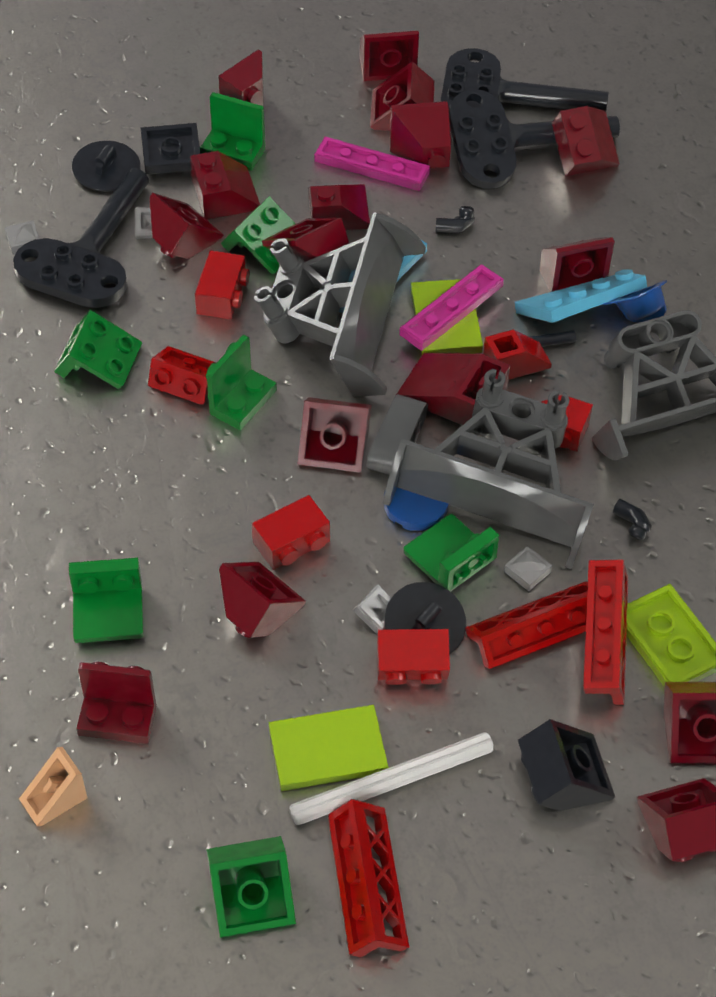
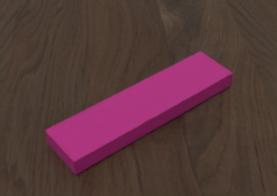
M326 136L314 154V162L416 191L421 190L430 173L429 165Z
M479 265L402 325L399 335L423 351L501 289L504 279L484 265Z

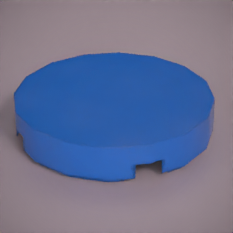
M397 488L390 506L384 504V510L388 518L393 523L396 521L402 525V528L410 531H424L431 528L446 516L449 508L448 503L401 488Z

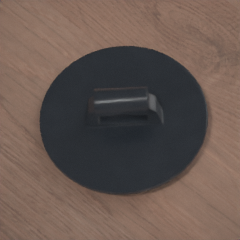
M116 141L90 143L81 148L72 161V171L75 178L85 187L97 191H115L131 168L140 169V160L136 152L129 146Z
M416 582L406 585L392 596L385 611L386 630L449 629V654L458 648L465 635L466 616L460 601L452 592L438 584Z

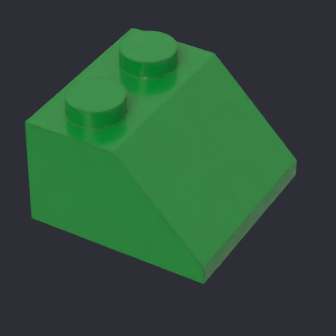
M281 836L206 849L220 938L296 924L287 855Z

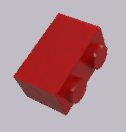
M209 251L195 291L196 314L232 320L235 308H240L242 304V287H247L249 283L250 269H247L245 266V256Z
M307 495L253 522V543L272 570H275L283 565L292 564L299 557L310 551L320 550L326 543L330 542V521L311 496Z
M449 629L378 630V680H385L390 685L405 684L407 680H421L423 684L432 685L441 683L442 679H448L450 672Z

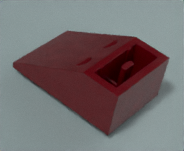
M423 353L397 394L428 403L429 412L464 425L472 418L476 394L479 389L483 388L486 372L493 369L497 370L495 379H498L500 371L503 372L506 377L503 390L507 391L510 365L484 354Z

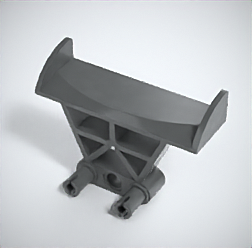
M379 213L372 214L366 237L307 262L301 256L294 254L286 239L280 238L275 240L271 244L273 248H270V251L279 262V269L272 289L269 286L259 288L255 292L257 296H254V299L263 310V319L277 341L289 343L295 340L299 334L333 346L329 360L353 397L385 395L387 387L371 371L403 257L424 254L426 247L423 242L404 224ZM356 270L353 277V281L348 282L351 271ZM314 287H316L318 291L312 294ZM345 307L339 328H336L335 324L340 308Z
M684 310L627 326L621 329L610 342L609 351L604 355V363L611 369H615L616 366L619 368L623 363L625 365L621 425L618 426L616 418L611 419L592 437L594 444L607 458L619 460L628 456V450L623 437L670 427L716 412V397L690 404L684 388L686 384L707 378L716 386V357L697 337L702 328V321L695 312ZM650 332L656 333L660 340H654ZM677 348H680L672 371H669L648 357L662 352H675ZM690 358L698 369L684 372ZM639 374L651 382L638 386ZM667 390L673 410L636 420L638 398Z
M489 370L484 376L483 388L479 389L476 394L472 418L435 449L401 439L389 475L383 504L390 506L397 488L448 503L450 506L572 547L565 566L572 569L594 504L561 493L555 449L561 445L567 428L568 417L566 409L570 401L569 396L563 392L560 401L558 400L560 391H553L548 396V403L545 404L503 390L506 381L504 373L500 371L498 379H495L497 370ZM502 435L519 441L506 447ZM458 454L482 462L484 464L495 467V469L493 470L472 463L470 461L455 457L454 455ZM505 470L523 476L525 478L543 483L546 485V487L510 476L508 474L503 473V471Z

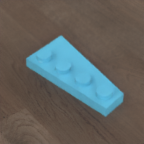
M620 270L613 276L595 279L583 284L515 301V310L517 314L553 323L647 288V280L645 275L635 274L633 270Z

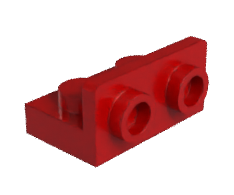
M167 346L151 359L148 386L203 405L207 401L208 395L206 373L214 361Z

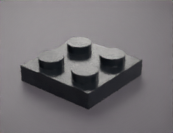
M197 123L140 127L146 175L191 171L190 156L200 154Z

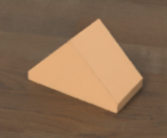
M57 747L20 796L19 800L37 826H43L86 800L87 794L82 773L65 749Z

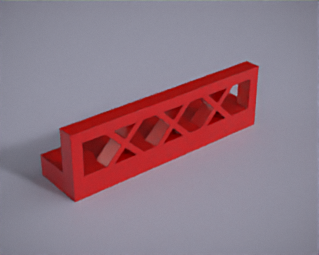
M589 560L583 689L585 694H611L614 705H625L628 575L624 560Z
M582 582L465 627L467 637L479 645L484 666L491 669L586 632L588 582Z
M351 799L328 814L349 954L351 956L363 957L378 947L402 952L409 948L385 808ZM366 816L374 819L375 833L367 824ZM371 848H373L374 851L380 857L381 867L372 857ZM377 883L385 890L387 902L379 894ZM384 918L392 927L394 937L385 934Z

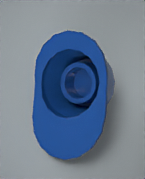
M667 280L601 305L616 303L624 316L635 323L664 316L667 311L661 287L667 283Z

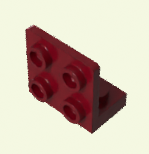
M98 661L79 663L78 673L84 699L76 728L78 736L149 744L157 707L151 671L139 666H110Z

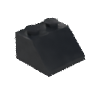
M549 719L518 739L522 753L521 760L528 771L532 784L531 791L539 805L563 811L606 802L615 798L594 734Z

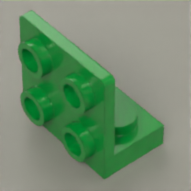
M212 92L209 97L212 130L201 145L200 154L220 151L252 171L265 151L264 107Z
M268 196L220 244L228 252L236 244L240 248L245 246L271 274H275L279 269V262L270 249L263 246L262 240L296 223Z
M89 310L75 326L54 372L65 378L72 369L77 371L82 367L117 389H120L126 381L142 342L92 310Z
M244 334L236 343L233 342L229 345L226 353L217 363H212L206 373L210 415L240 431L277 391V382L251 369L250 338Z
M449 514L405 545L403 553L435 584L451 592L497 558L500 535L491 527L481 534H474L455 515Z
M138 557L69 563V577L73 592L74 642L86 643L142 638L144 636L142 579Z

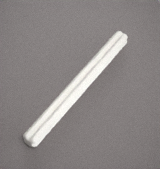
M483 732L290 805L291 818L295 825H301L330 814L351 799L365 801L489 754L493 751V741L488 733Z

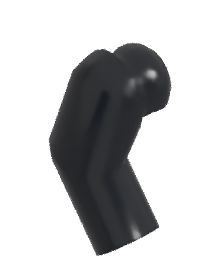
M461 206L459 208V216L454 219L436 218V232H463L475 221L473 216L474 209L470 206Z
M622 499L617 501L613 513L633 523L628 531L631 536L638 540L645 539L646 533L651 531L652 526L645 512Z

